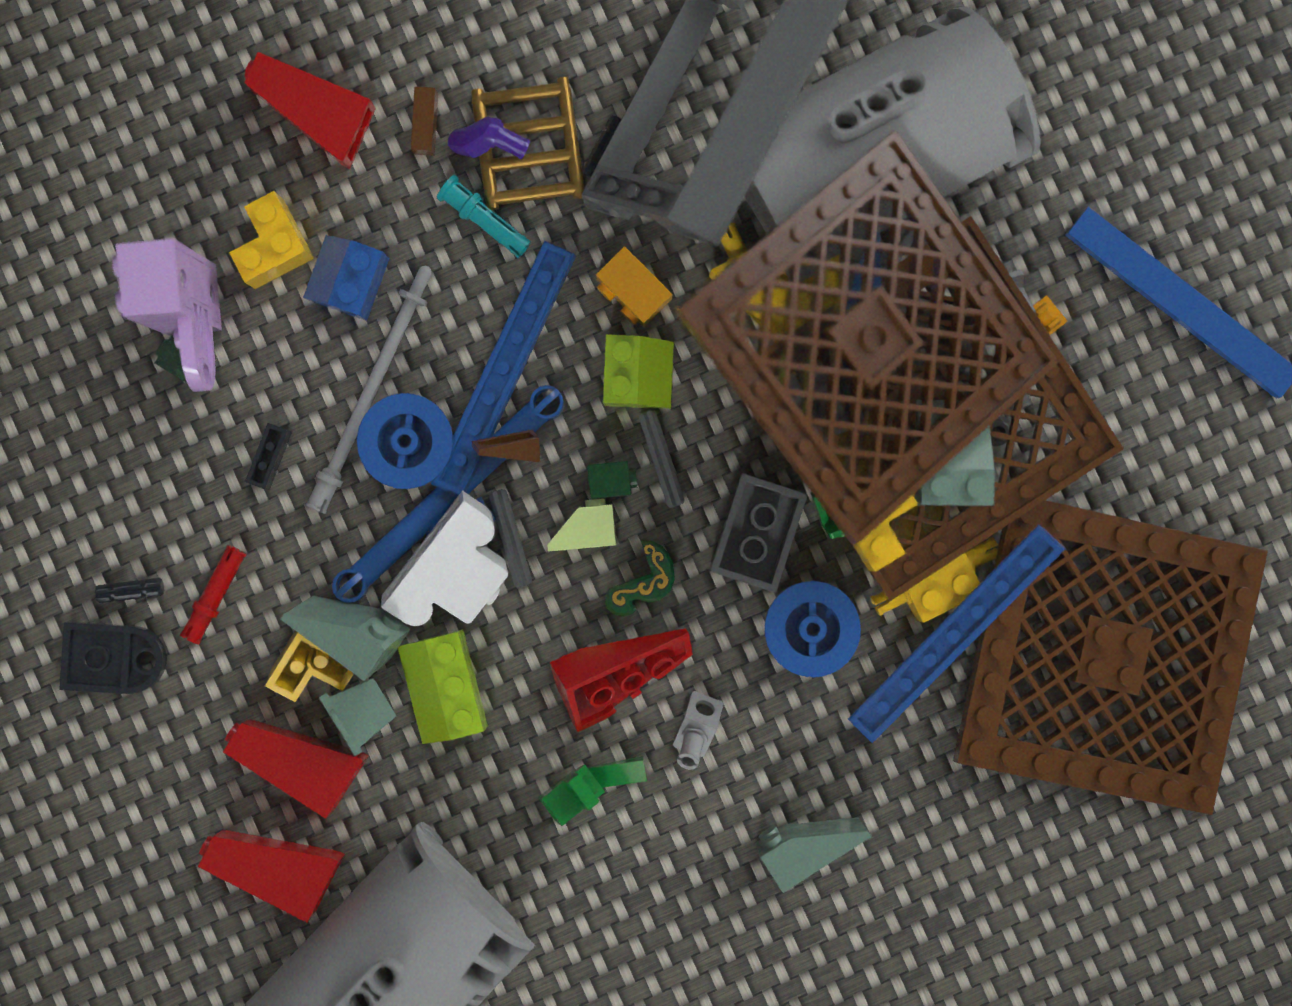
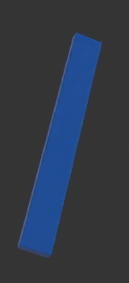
M1087 207L1065 234L1067 238L1274 398H1281L1291 386L1292 364L1091 208Z
M544 241L455 430L453 449L449 462L442 473L431 482L432 485L456 496H459L462 490L467 492L483 457L478 455L473 449L472 441L493 436L576 258L574 253Z
M1038 524L848 720L873 743L1065 550V547Z

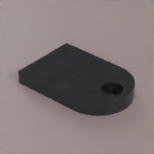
M64 622L59 690L134 694L145 691L154 686L165 671L167 663L165 647L154 632L141 626ZM145 651L151 652L156 660L155 666L151 670L144 669L140 663V657Z

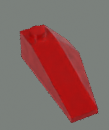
M684 628L580 648L550 662L557 689L578 733L612 716L617 712L615 709L616 705L628 696H631L633 699L642 693L640 688L652 678L661 679L692 656L693 653L689 632Z

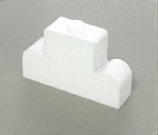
M462 490L382 594L381 608L408 625L419 626L425 624L431 618L433 603H436L461 621L471 623L485 604L491 605L500 592V585L508 576L505 559L484 546L494 536L495 527L491 511Z

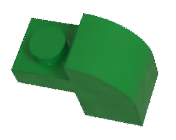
M582 765L541 794L538 799L556 823L563 826L583 809L590 810L600 802L597 798L605 793V791L586 765Z

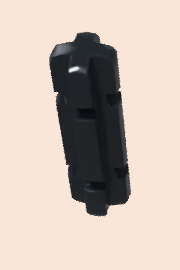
M614 115L610 116L605 125L607 130L602 131L590 154L592 158L587 159L583 167V172L586 176L591 178L622 120L621 118Z
M161 578L146 579L145 581L136 580L97 585L95 588L96 600L99 603L113 602L114 600L146 598V595L147 597L162 596L164 594V583Z

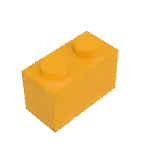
M625 246L596 274V279L600 283L596 288L609 301L615 298L623 306L620 312L633 325L639 322L645 327L672 300L673 294Z

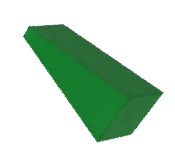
M643 756L587 767L602 788L647 781Z

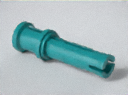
M452 175L439 190L436 199L440 202H447L459 212L461 219H470L487 234L506 247L515 257L520 258L528 249L532 241L482 203L481 195L479 193L473 194L459 183V177L456 175Z

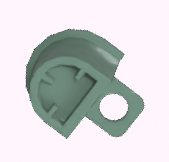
M374 678L331 697L327 693L319 697L354 756L363 752L360 747L396 717L395 712Z

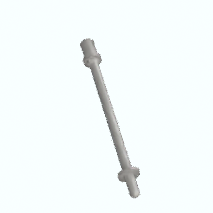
M426 265L419 268L409 292L402 289L399 291V295L405 298L403 305L328 467L322 471L319 470L316 475L319 479L306 503V506L313 510L326 514L336 488L341 487L343 483L340 480L342 477L340 471L357 437L360 423L375 398L416 306H426L428 303L421 298L432 273L431 269Z

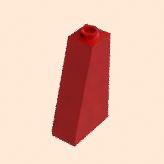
M257 52L255 59L251 60L245 69L244 76L246 80L244 83L254 94L337 162L350 169L376 110L372 101L360 94Z
M252 719L242 722L240 725L236 723L225 737V741L228 744L223 750V753L325 819L334 812L369 757L364 752L354 756L348 747Z
M223 829L213 837L208 836L199 851V854L203 857L198 867L308 923L315 915L345 854L336 850Z

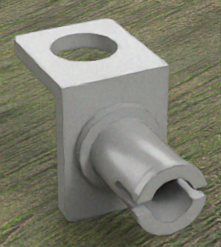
M695 691L690 696L685 717L673 742V746L681 750L677 758L678 764L688 770L697 768L699 758L705 756L716 733L723 708L722 701ZM703 703L710 706L713 714L709 716L702 715L697 711L696 705Z

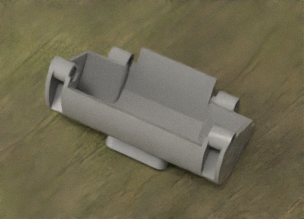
M957 6L935 20L920 26L916 31V38L903 35L800 91L744 196L767 234L886 135L895 130L943 197L1003 164L1011 168L1037 154L1041 144L1040 130L1031 95L1014 58L992 26L973 9L966 6ZM906 89H912L916 91V93L911 95L905 94L902 91ZM880 106L885 110L874 112L870 108ZM846 123L852 125L853 127L846 130L841 129L838 126ZM886 186L881 190L889 192ZM880 199L878 216L891 218L892 201ZM869 200L856 210L855 213L867 214ZM904 211L902 212V220L907 217ZM853 221L852 239L865 240L867 223ZM842 223L828 235L841 237ZM877 225V232H881L888 227ZM827 243L825 261L840 254V245ZM816 245L802 257L815 259ZM800 265L799 283L813 276L814 267ZM787 268L785 272L789 278V268Z
M420 822L411 829L408 836L390 851L250 998L246 1006H360L356 999L357 993L366 995L370 1006H478L535 947V944L519 929L515 919L442 846L443 841L437 832L426 823ZM385 966L392 969L395 975L394 982H388L382 977V967Z

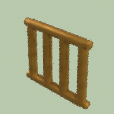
M560 77L557 79V83L483 93V89L471 90L474 122L487 117L486 106L559 96L561 116L504 123L503 127L518 135L563 129L566 149L525 154L522 159H519L517 156L493 159L492 148H490L488 152L479 156L485 201L490 210H498L499 205L569 195H573L574 199H583L584 180L569 77ZM568 162L570 182L497 192L495 172Z

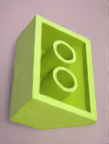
M463 629L398 647L422 744L454 740L486 730L488 724Z

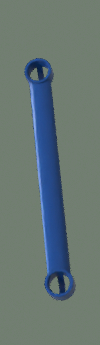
M540 386L532 393L530 401L494 433L492 437L531 429L536 432L548 420L554 419L561 414L564 408L563 396L553 386ZM548 390L552 391L535 407L534 403L539 394ZM559 396L560 404L555 413L551 415L540 414L551 401ZM483 456L466 493L469 494L507 458ZM436 487L353 566L347 570H342L335 576L332 589L336 598L347 603L356 602L364 598L369 586L416 544L433 524L442 518L458 496ZM356 574L339 589L340 581L345 575ZM361 580L362 590L360 594L352 598L345 597L344 594Z

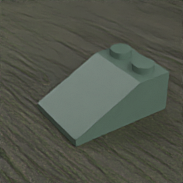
M916 400V405H921V400ZM933 400L932 407L944 408V400ZM916 412L915 431L919 430L920 412ZM931 413L930 426L942 415ZM990 425L915 492V500L918 505H994V462Z
M312 596L283 614L280 619L363 681L392 658L410 631V628L404 625L403 621L384 609L318 596Z
M857 817L787 824L778 829L776 826H772L759 835L760 840L756 842L760 858L782 893H784L872 836Z

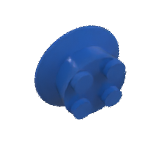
M394 394L378 401L364 415L358 429L357 448L365 469L377 481L393 488L412 489L433 481L445 469L453 449V434L446 415L435 403L415 394Z
M806 581L788 587L774 599L766 615L764 630L767 646L781 666L800 676L821 677L841 669L852 658L859 644L861 624L855 605L844 592L824 582Z

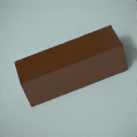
M414 87L411 151L414 155L435 156L438 92L436 88Z

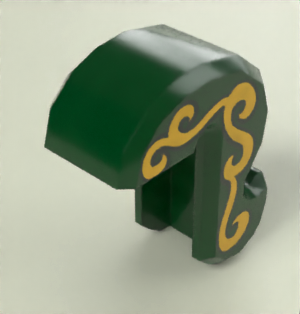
M652 540L641 541L652 573L609 588L605 603L611 613L617 616L631 615L636 611V606L633 604L634 599L654 602L661 600L671 591L675 580L674 567L669 553L663 546Z

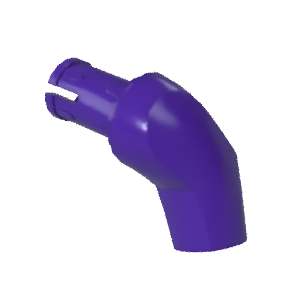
M485 117L468 127L452 131L448 138V146L453 152L471 158L481 156L488 152L490 148L493 149L496 146L522 159L528 149L530 139L504 128L501 119Z

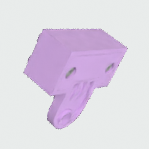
M175 239L116 244V255L113 256L112 264L115 275L119 277L120 291L116 292L118 311L126 319L168 336L174 335L175 345L180 349L182 367L189 387L194 392L211 390L215 382L216 373L213 331H222L216 264Z

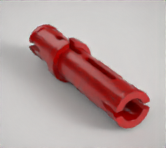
M227 544L198 601L195 600L192 604L194 610L183 631L180 633L182 638L187 637L186 640L195 644L201 643V639L212 618H217L219 614L217 609L247 553L240 552V549Z

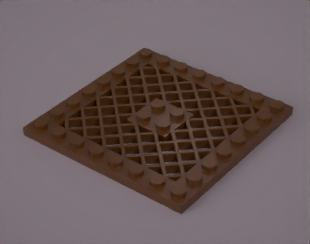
M896 130L886 135L674 311L849 542L854 545H858L1059 363ZM886 186L889 192L881 190ZM880 199L892 201L891 218L878 216ZM869 200L867 214L855 213L856 210ZM903 211L910 221L902 220ZM853 221L867 223L865 240L852 239ZM842 223L841 237L828 235ZM877 225L890 227L889 244L876 242ZM901 229L913 231L912 248L899 246ZM924 241L932 251L923 250ZM827 243L840 245L839 263L825 261ZM816 245L815 259L802 257ZM851 247L864 249L863 266L849 265ZM875 251L888 253L886 270L873 268ZM899 254L911 256L910 273L897 272ZM922 258L934 260L933 277L921 275ZM800 265L814 267L812 285L799 284ZM789 268L788 282L774 280ZM824 269L838 271L836 289L823 287ZM944 270L947 271L952 280L944 279ZM849 273L862 275L860 292L847 291ZM872 277L885 278V288L880 285L871 290ZM896 280L909 282L907 299L895 298ZM920 283L932 285L930 303L918 301ZM943 287L955 289L953 306L941 304ZM773 288L787 290L786 308L771 306ZM763 289L761 305L747 303ZM798 291L812 293L810 312L796 310ZM822 295L836 297L834 315L821 313ZM846 298L859 300L845 312ZM965 298L973 309L964 308ZM897 306L906 307L905 317ZM917 309L929 310L928 328L916 327ZM746 311L760 312L759 331L744 330ZM941 312L952 314L951 332L939 330ZM734 313L735 322H733V320L730 318V316ZM771 314L785 316L783 335L769 333ZM964 316L975 317L973 335L962 333ZM795 317L809 319L808 338L794 336ZM820 321L832 323L823 331L829 341L818 340ZM986 328L989 330V332L994 338L985 337ZM918 335L927 336L926 354L914 353L924 344ZM745 337L758 339L757 352ZM938 337L950 339L948 357L937 356ZM768 340L783 342L781 361L766 359ZM961 341L973 342L971 360L960 359ZM793 344L807 345L805 364L791 363ZM984 344L995 345L994 363L983 362ZM817 347L831 349L829 367L816 366ZM841 357L851 370L840 369ZM913 360L925 361L923 380L911 378ZM936 363L948 364L946 383L934 381ZM901 364L900 377L888 375ZM959 366L970 367L969 386L957 384ZM768 367L780 368L779 381ZM982 369L993 370L981 381ZM790 370L804 371L803 391L789 389ZM815 373L828 374L827 394L813 392ZM839 376L852 378L851 397L837 395ZM887 382L899 384L898 403L885 401ZM910 385L922 387L921 405L909 404ZM862 386L865 390L875 387L874 400L861 398ZM934 388L945 389L944 408L932 407ZM957 391L968 392L956 403ZM790 396L802 397L801 411ZM812 399L826 400L824 420L811 418ZM837 402L850 403L848 423L835 421ZM861 405L874 406L872 426L859 424ZM884 408L897 409L895 428L883 427ZM908 411L920 412L918 431L906 430ZM931 413L942 415L930 426ZM812 425L824 426L823 440ZM834 428L848 429L846 449L833 447ZM858 430L871 432L870 451L857 450ZM882 433L895 435L893 454L880 453ZM906 436L918 437L905 449ZM834 454L845 455L844 468ZM856 456L869 458L867 477L854 476ZM880 459L892 460L879 472ZM855 482L866 484L859 489Z
M972 216L961 222L1059 363L1036 383L1039 390L1029 389L1024 394L1040 398L1037 415L1021 412L1024 395H1022L1014 403L1013 410L1007 409L1002 414L1011 417L1008 434L992 431L993 423L990 424L991 437L1007 441L1003 458L993 457L994 463L1002 465L998 483L994 482V488L997 489L994 490L993 506H964L968 508L948 520L951 506L943 505L941 518L938 521L924 518L926 505H918L916 516L903 513L890 521L889 526L894 534L898 518L912 520L915 523L911 540L896 537L899 543L909 545L903 549L906 554L876 572L869 571L888 601H892L1124 449ZM928 245L923 246V250L932 251ZM911 256L898 263L897 272L910 273ZM922 258V276L933 277L934 260ZM944 270V279L952 280L947 271ZM881 278L882 287L885 288V278ZM896 280L895 298L907 299L908 281ZM920 283L918 298L931 299V292L922 291L928 284ZM943 287L941 304L953 305L954 297L945 296L946 287ZM965 298L964 308L973 309ZM835 304L822 312V314L834 315ZM901 311V313H902L903 316L905 317V316H906V312H902V311ZM917 315L916 322L928 324L929 317ZM964 316L962 332L973 334L974 327L964 325ZM940 320L939 327L951 329L952 322ZM809 321L794 330V336L808 338ZM820 321L818 337L824 334L823 331L832 324L831 322ZM986 328L985 337L994 338L989 332V330ZM777 341L768 347L766 359L781 361L783 342ZM922 341L924 344H922L919 348L926 349L927 342ZM793 344L791 363L805 364L807 345ZM938 344L937 351L949 354V346ZM817 347L816 358L826 352L823 366L829 367L830 356L827 348ZM960 350V356L971 358L972 351ZM983 354V361L994 363V356ZM923 361L922 366L912 364V371L920 372V374L913 377L914 379L923 380L925 361ZM936 363L934 381L946 383L947 368L942 363ZM901 364L896 367L895 376L900 377ZM768 367L774 376L780 374V368ZM790 370V373H791V374H793L794 372H796L795 377H796V379L798 380V382H799V384H800L799 375H798V374H799V371H797V370ZM958 374V381L969 383L970 376ZM846 380L848 389L852 380ZM887 384L886 390L892 392L886 395L885 401L898 403L899 384ZM910 385L909 404L916 405V400H921L922 387ZM875 387L867 389L865 399L873 398ZM934 388L933 400H945V389ZM957 391L956 400H960L964 397V394ZM840 402L843 411H845L846 403ZM1048 404L1059 420L1045 417ZM861 405L864 413L863 425H867L869 412H873L874 406ZM884 408V415H887L885 427L891 428L893 419L896 422L897 409ZM908 411L906 430L915 431L916 411ZM1019 418L1035 422L1032 439L1016 436ZM1043 424L1059 427L1056 444L1040 441ZM817 426L818 434L823 440V433ZM858 431L857 450H862L864 436L871 437V432ZM882 433L880 453H886L888 442H894V435ZM1068 433L1072 440L1065 444L1066 435ZM839 435L833 438L834 448H837ZM906 436L905 449L915 440V437ZM1014 443L1030 445L1027 463L1011 460ZM1039 448L1053 450L1052 453L1036 463ZM834 454V456L837 458V460H838V461L840 462V464L843 466L842 462L840 461V459L838 458L837 455H840V456H845V455ZM856 456L854 476L857 474L859 460L869 461V458ZM880 459L879 472L883 469L884 465H888L892 460ZM1010 466L1025 469L1007 481ZM855 482V484H860V485H865V484H866V483H858V482ZM922 523L938 526L919 539Z
M1045 500L1002 528L994 569L1038 524L1060 544H1062L1061 540L1079 544L1068 552L1065 549L1059 555L1060 557L1054 560L979 635L953 761L968 766L1213 815L1268 551ZM1092 547L1110 550V552L1099 558ZM1084 551L1091 564L1082 571H1079L1072 558ZM1124 554L1141 557V559L1130 565ZM1116 558L1123 571L1111 579L1104 565ZM1156 561L1172 564V566L1162 572ZM1065 564L1072 577L1060 585L1052 572ZM1147 565L1154 578L1145 585H1142L1136 572ZM1187 568L1203 571L1204 573L1193 579ZM1096 571L1104 584L1091 591L1084 579ZM1176 573H1179L1186 585L1174 592L1167 580ZM1045 577L1053 590L1040 598L1033 584ZM1128 578L1135 591L1123 598L1116 586ZM1210 580L1217 592L1205 599L1199 586ZM1077 584L1084 598L1072 605L1065 592ZM1157 586H1160L1166 598L1155 605L1148 593ZM1109 591L1116 604L1104 612L1097 599ZM1191 593L1198 605L1186 612L1180 599ZM1028 594L1033 604L1024 609ZM1058 598L1065 610L1052 618L1045 605ZM1141 599L1147 611L1138 618H1135L1129 605ZM1217 603L1216 612L1214 613L1211 606ZM1090 605L1097 617L1084 614L1082 621L1077 612ZM1172 606L1179 618L1167 625L1160 613ZM1039 611L1045 624L1033 631L1026 618ZM1121 612L1128 624L1109 619ZM1203 613L1210 625L1198 632L1192 619ZM1070 618L1077 631L1065 638L1058 625ZM1151 619H1153L1160 630L1153 636V629L1141 627ZM1184 626L1191 638L1179 645L1172 633ZM1021 627L1026 637L1017 642ZM1051 631L1058 644L1045 651L1038 639ZM1210 636L1209 646L1207 647L1204 640ZM1165 639L1172 651L1160 658L1153 646ZM1078 641L1075 655L1070 646ZM1031 644L1039 657L1026 665L1018 652ZM1196 646L1202 658L1191 665L1185 653ZM1063 651L1070 664L1057 671L1050 659ZM1147 657H1149L1153 664L1145 669ZM1177 659L1184 671L1172 678L1165 666ZM1014 661L1019 670L1010 676ZM1044 664L1051 677L1038 685L1031 672ZM1203 669L1202 679L1200 680L1197 673ZM1158 672L1165 684L1153 691L1146 679ZM1070 674V681L1081 683L1071 692L1063 681ZM1025 678L1031 691L1018 698L1011 686ZM1189 679L1196 690L1184 698L1177 686ZM1057 685L1063 697L1050 705L1044 692ZM1096 687L1113 691L1102 698ZM1140 690H1142L1146 697L1133 704L1127 693L1139 696ZM1088 691L1095 704L1082 711L1076 699ZM1170 692L1177 704L1165 711L1159 699ZM1007 694L1012 703L1003 709L1005 696ZM1037 698L1044 710L1030 718L1024 706ZM1120 698L1126 711L1114 718L1107 706ZM1197 702L1195 712L1193 713L1190 706ZM1069 705L1076 717L1063 725L1056 713ZM1151 705L1158 717L1145 724L1139 713ZM1017 711L1024 724L1011 732L1004 719ZM1101 712L1107 724L1094 731L1088 719ZM1183 712L1189 723L1177 731L1171 719ZM1049 718L1056 730L1043 738L1036 726ZM1132 718L1139 730L1126 738L1120 726ZM1081 725L1088 737L1075 745L1068 733ZM1163 725L1170 736L1158 744L1151 733ZM999 728L1001 729L1004 736L997 735ZM1030 731L1037 743L1020 740L1019 738ZM1113 731L1119 744L1107 751L1101 739ZM1187 736H1189L1188 746L1183 741ZM1062 738L1068 749L1050 745ZM1144 738L1151 750L1138 757L1132 746ZM1094 745L1100 756L1083 753V751ZM1176 745L1182 756L1170 764L1164 752ZM1123 752H1126L1131 762L1121 761L1114 758H1116ZM1157 758L1163 769L1146 765Z

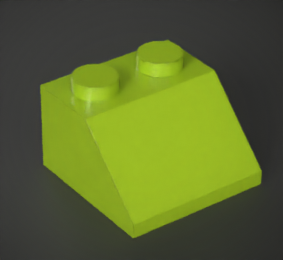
M606 334L604 406L671 409L674 342L643 336Z

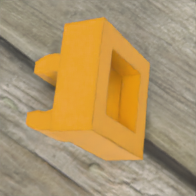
M1047 295L1033 305L1037 317L1049 335L1067 322V319Z

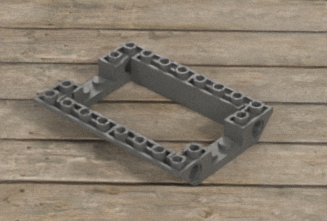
M685 0L582 193L584 206L590 210L628 221L632 214L654 219L673 234L718 246L849 0H774L780 8L685 186L633 174L634 166L643 149L648 145L650 136L659 119L664 115L666 106L674 91L680 85L681 78L690 61L695 57L697 48L706 31L711 27L713 18L719 9L717 4H723L731 9L742 10L744 4L748 1Z

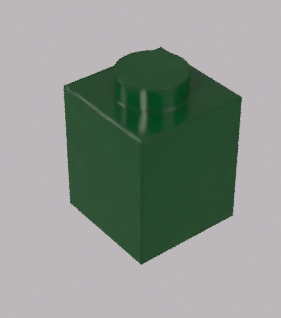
M628 461L587 465L590 498L592 500L632 496L631 488H638L636 468H629Z

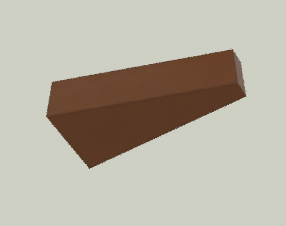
M532 429L472 441L473 449L481 456L540 462L539 437Z

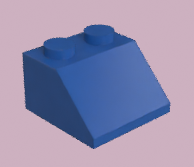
M326 235L303 298L367 321L389 258L383 251L349 239Z

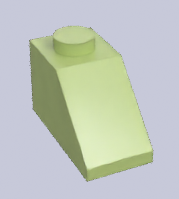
M605 499L585 500L586 507L577 508L547 544L548 551L617 545L613 505H606Z

